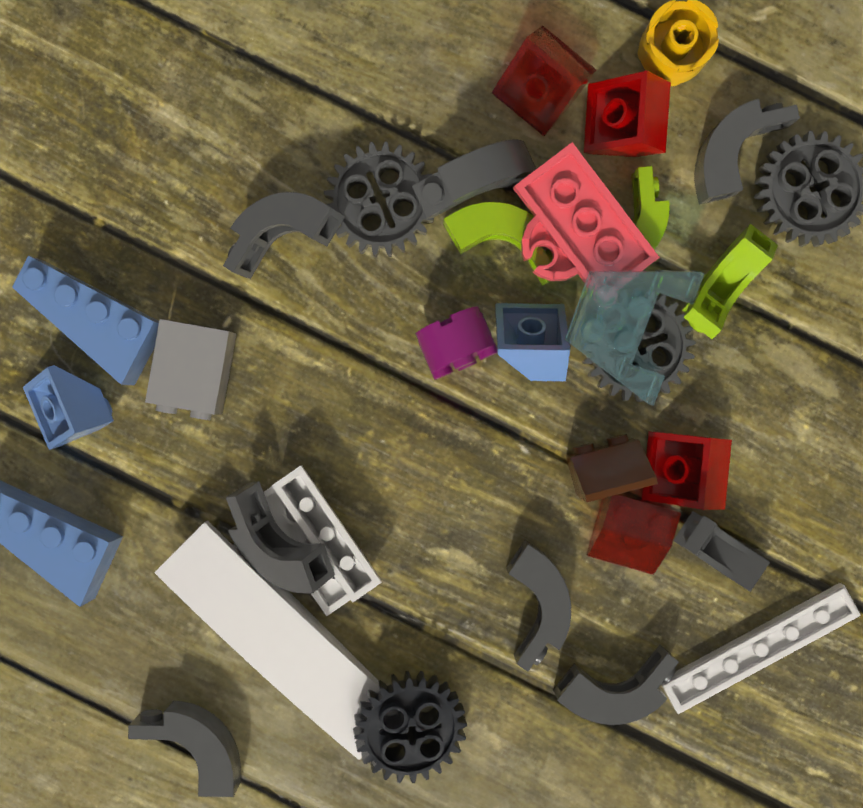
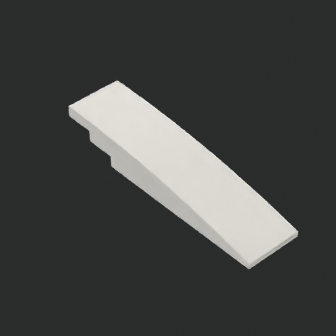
M209 521L204 522L154 573L275 688L347 751L360 760L362 752H357L356 739H354L353 728L356 727L354 715L361 713L359 708L360 701L370 702L367 694L368 690L375 691L376 693L380 691L378 680L289 591L272 584L258 574L244 559L235 544L232 545ZM391 710L387 712L385 715L393 716L397 714L399 711Z

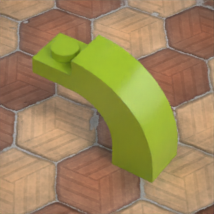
M652 166L638 167L631 175L634 205L633 223L655 250L667 227L670 201H655V198L659 196L658 177H653Z
M483 202L454 212L443 219V226L460 255L488 240L509 242L522 252L521 240L527 224L534 216L511 204ZM537 247L533 251L531 259L527 261L534 271L539 265L550 264L552 262V253L549 249L544 251L543 247ZM537 276L542 286L550 282Z
M749 224L719 257L686 302L682 311L685 312L684 318L688 320L690 326L697 332L704 333L713 339L722 330L728 313L740 294L773 260L778 245L752 224Z

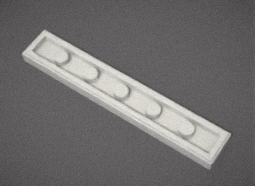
M838 583L677 670L669 682L666 684L662 683L661 685L677 714H680L861 615L845 585Z

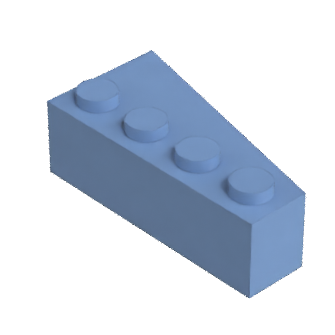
M28 256L12 288L121 385H135L155 348L159 321L45 261Z
M0 480V544L79 607L95 599L123 536Z

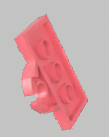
M573 142L514 186V191L534 216L527 224L521 240L523 260L531 259L533 251L537 247H546L552 253V262L550 264L539 265L533 271L540 278L549 281H565L579 275L600 303L660 258Z

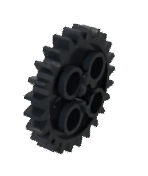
M405 671L404 680L399 681L395 674H391L392 684L387 686L383 681H378L380 691L376 693L375 691L368 690L367 694L370 702H359L361 713L354 715L356 727L353 728L357 752H362L364 764H371L372 773L382 769L384 780H387L393 773L396 774L397 783H401L405 775H409L411 782L415 783L417 774L422 773L426 780H429V770L433 768L439 774L442 773L440 763L444 761L445 763L452 764L450 752H461L457 741L466 740L463 728L467 727L466 719L463 716L465 710L462 703H458L460 700L456 691L450 692L449 684L446 681L439 685L436 675H433L426 681L423 671L418 673L416 679H411L409 671ZM433 706L428 712H420L424 707ZM391 710L399 711L397 714L393 716L385 715L387 712ZM427 739H434L430 743L422 744ZM392 743H400L398 746L393 748L387 747Z

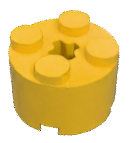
M672 0L663 4L654 13L640 39L637 54L644 69L671 82V86H677L694 78L714 55L718 47V22L716 16L709 7L698 0Z

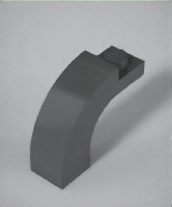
M756 99L733 110L709 133L699 150L695 163L694 183L699 205L734 197L743 190L738 169V154L742 143L749 137L786 129L800 119L797 105L783 107V103H776L761 109L760 101Z
M518 139L506 140L462 155L438 167V172L412 187L426 218L432 219L486 191L496 188L509 189L535 171L536 166L524 141Z
M282 192L266 196L244 210L230 229L238 233L240 237L231 246L228 258L223 266L235 274L251 279L267 250L279 237L288 233L300 232L327 247L345 216L306 194Z
M259 481L249 482L226 497L236 523L234 527L228 530L230 536L244 559L267 581L287 591L314 593L335 575L324 543H300L287 536L279 528L271 514Z
M692 511L673 540L749 592L752 591L770 564L768 560L722 531L715 522L705 516H700Z
M524 540L506 569L509 575L529 587L538 600L536 621L514 653L516 664L528 672L533 664L537 666L544 659L548 650L546 647L547 643L558 650L564 644L571 622V600L567 585L550 558L536 546Z
M659 645L634 676L620 683L600 682L574 663L553 691L557 701L583 719L607 725L631 723L653 713L668 699L659 686L662 683L666 684L672 679L676 672V665L679 662L668 650Z
M173 701L164 711V714H162L161 710L157 709L145 710L128 725V739L170 740L181 744L192 754L198 767V797H234L241 783L239 751L228 728L214 714L192 703Z

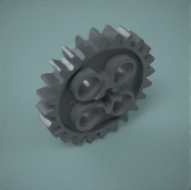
M813 131L807 132L803 135L802 139L796 134L789 139V143L783 141L776 146L777 152L772 151L766 156L769 163H764L759 167L758 170L766 176L755 180L754 184L763 187V190L755 194L754 198L764 200L765 204L759 207L757 212L768 211L769 216L764 221V224L767 225L772 222L777 224L774 235L786 231L785 242L789 243L798 237L800 247L809 244L810 240L814 247L823 245L824 240L828 244L838 241V236L842 238L850 234L849 227L853 228L861 224L856 215H863V204H861L863 202V167H859L857 163L862 159L863 154H857L852 157L850 152L854 144L850 143L843 148L840 147V135L828 142L826 131L818 135L816 139ZM819 160L828 166V174L820 170ZM786 172L791 173L795 177V187L787 183L785 179ZM815 187L816 192H811L810 188ZM831 193L838 195L840 199L839 207L831 201ZM798 205L806 208L808 212L807 220L798 214Z
M370 142L369 153H364L357 146V157L355 159L348 154H344L347 164L345 168L337 164L334 165L339 175L338 178H327L328 183L334 187V190L324 191L325 197L333 200L332 203L327 205L345 216L341 226L336 231V235L338 238H341L348 234L346 244L349 248L356 242H359L360 254H364L368 247H372L373 256L377 257L380 248H385L388 257H392V247L395 246L402 253H405L404 242L408 240L416 246L418 243L414 234L417 232L426 236L427 229L423 222H434V218H426L412 187L432 174L421 175L426 168L424 161L414 166L415 153L411 152L404 158L401 145L395 149L394 153L390 152L388 142H384L381 151H377L374 143ZM393 170L399 174L398 180L393 184L383 183L380 178L385 171ZM368 172L373 173L382 196L386 198L388 210L395 222L394 228L389 227L378 202L375 203L376 197L366 176ZM356 184H362L367 187L365 196L359 199L349 196L351 187ZM406 201L414 207L412 213L404 217L397 215L394 212L396 205ZM368 216H378L382 220L378 229L368 231L363 228V222Z
M638 288L631 291L630 299H628L624 291L618 292V303L610 296L604 299L607 309L596 306L594 311L599 318H587L585 321L592 327V331L581 332V336L589 339V344L581 346L580 350L590 354L588 358L582 361V364H593L594 366L588 376L599 375L601 377L597 384L598 388H602L607 384L611 385L609 389L610 396H615L619 390H622L621 396L624 401L629 400L632 392H634L636 402H643L645 392L651 400L657 399V389L664 394H669L671 391L668 382L675 385L681 384L682 382L677 373H688L690 371L683 364V361L694 359L695 357L693 354L686 352V347L696 344V341L686 339L685 336L693 328L691 326H682L681 322L685 320V314L678 316L674 314L678 303L675 302L665 306V294L653 300L652 289L647 290L643 298H641ZM646 314L652 316L656 322L655 330L652 333L646 332L641 325L642 317ZM611 325H616L623 331V338L618 344L613 343L608 338L607 332ZM660 334H665L667 337L666 340L642 347L639 351L633 350L614 357L608 356L610 350L635 342V339L636 341H641ZM656 347L664 350L666 354V361L662 366H657L652 360V352ZM622 358H628L633 364V372L628 377L620 374L618 370V364Z

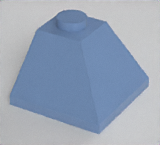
M496 303L497 354L530 381H566L570 344L564 304Z
M55 365L44 369L23 387L49 450L96 432L114 421L111 416V405L103 397L100 388Z

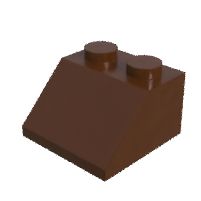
M627 434L607 438L608 445L596 448L593 443L576 446L573 448L574 454L566 455L575 493L585 502L658 484L656 475L639 439H628Z

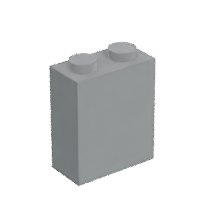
M160 319L145 403L156 404L155 411L177 414L178 408L190 410V417L203 420H211L212 415L222 414L236 333Z

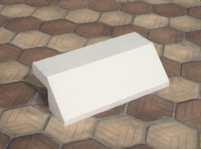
M302 465L264 491L266 501L276 524L287 536L300 543H324L335 575L318 590L311 593V595L326 616L350 600L353 603L382 583L376 571Z

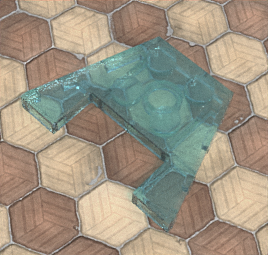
M695 270L590 271L565 341L609 373L644 402L654 406L665 375L632 363L658 294L660 293L693 304L705 273Z

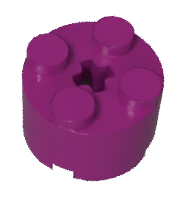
M478 306L450 315L451 318L442 322L438 320L415 333L434 380L453 373V366L458 371L477 364L476 356L483 360L497 354L496 343Z

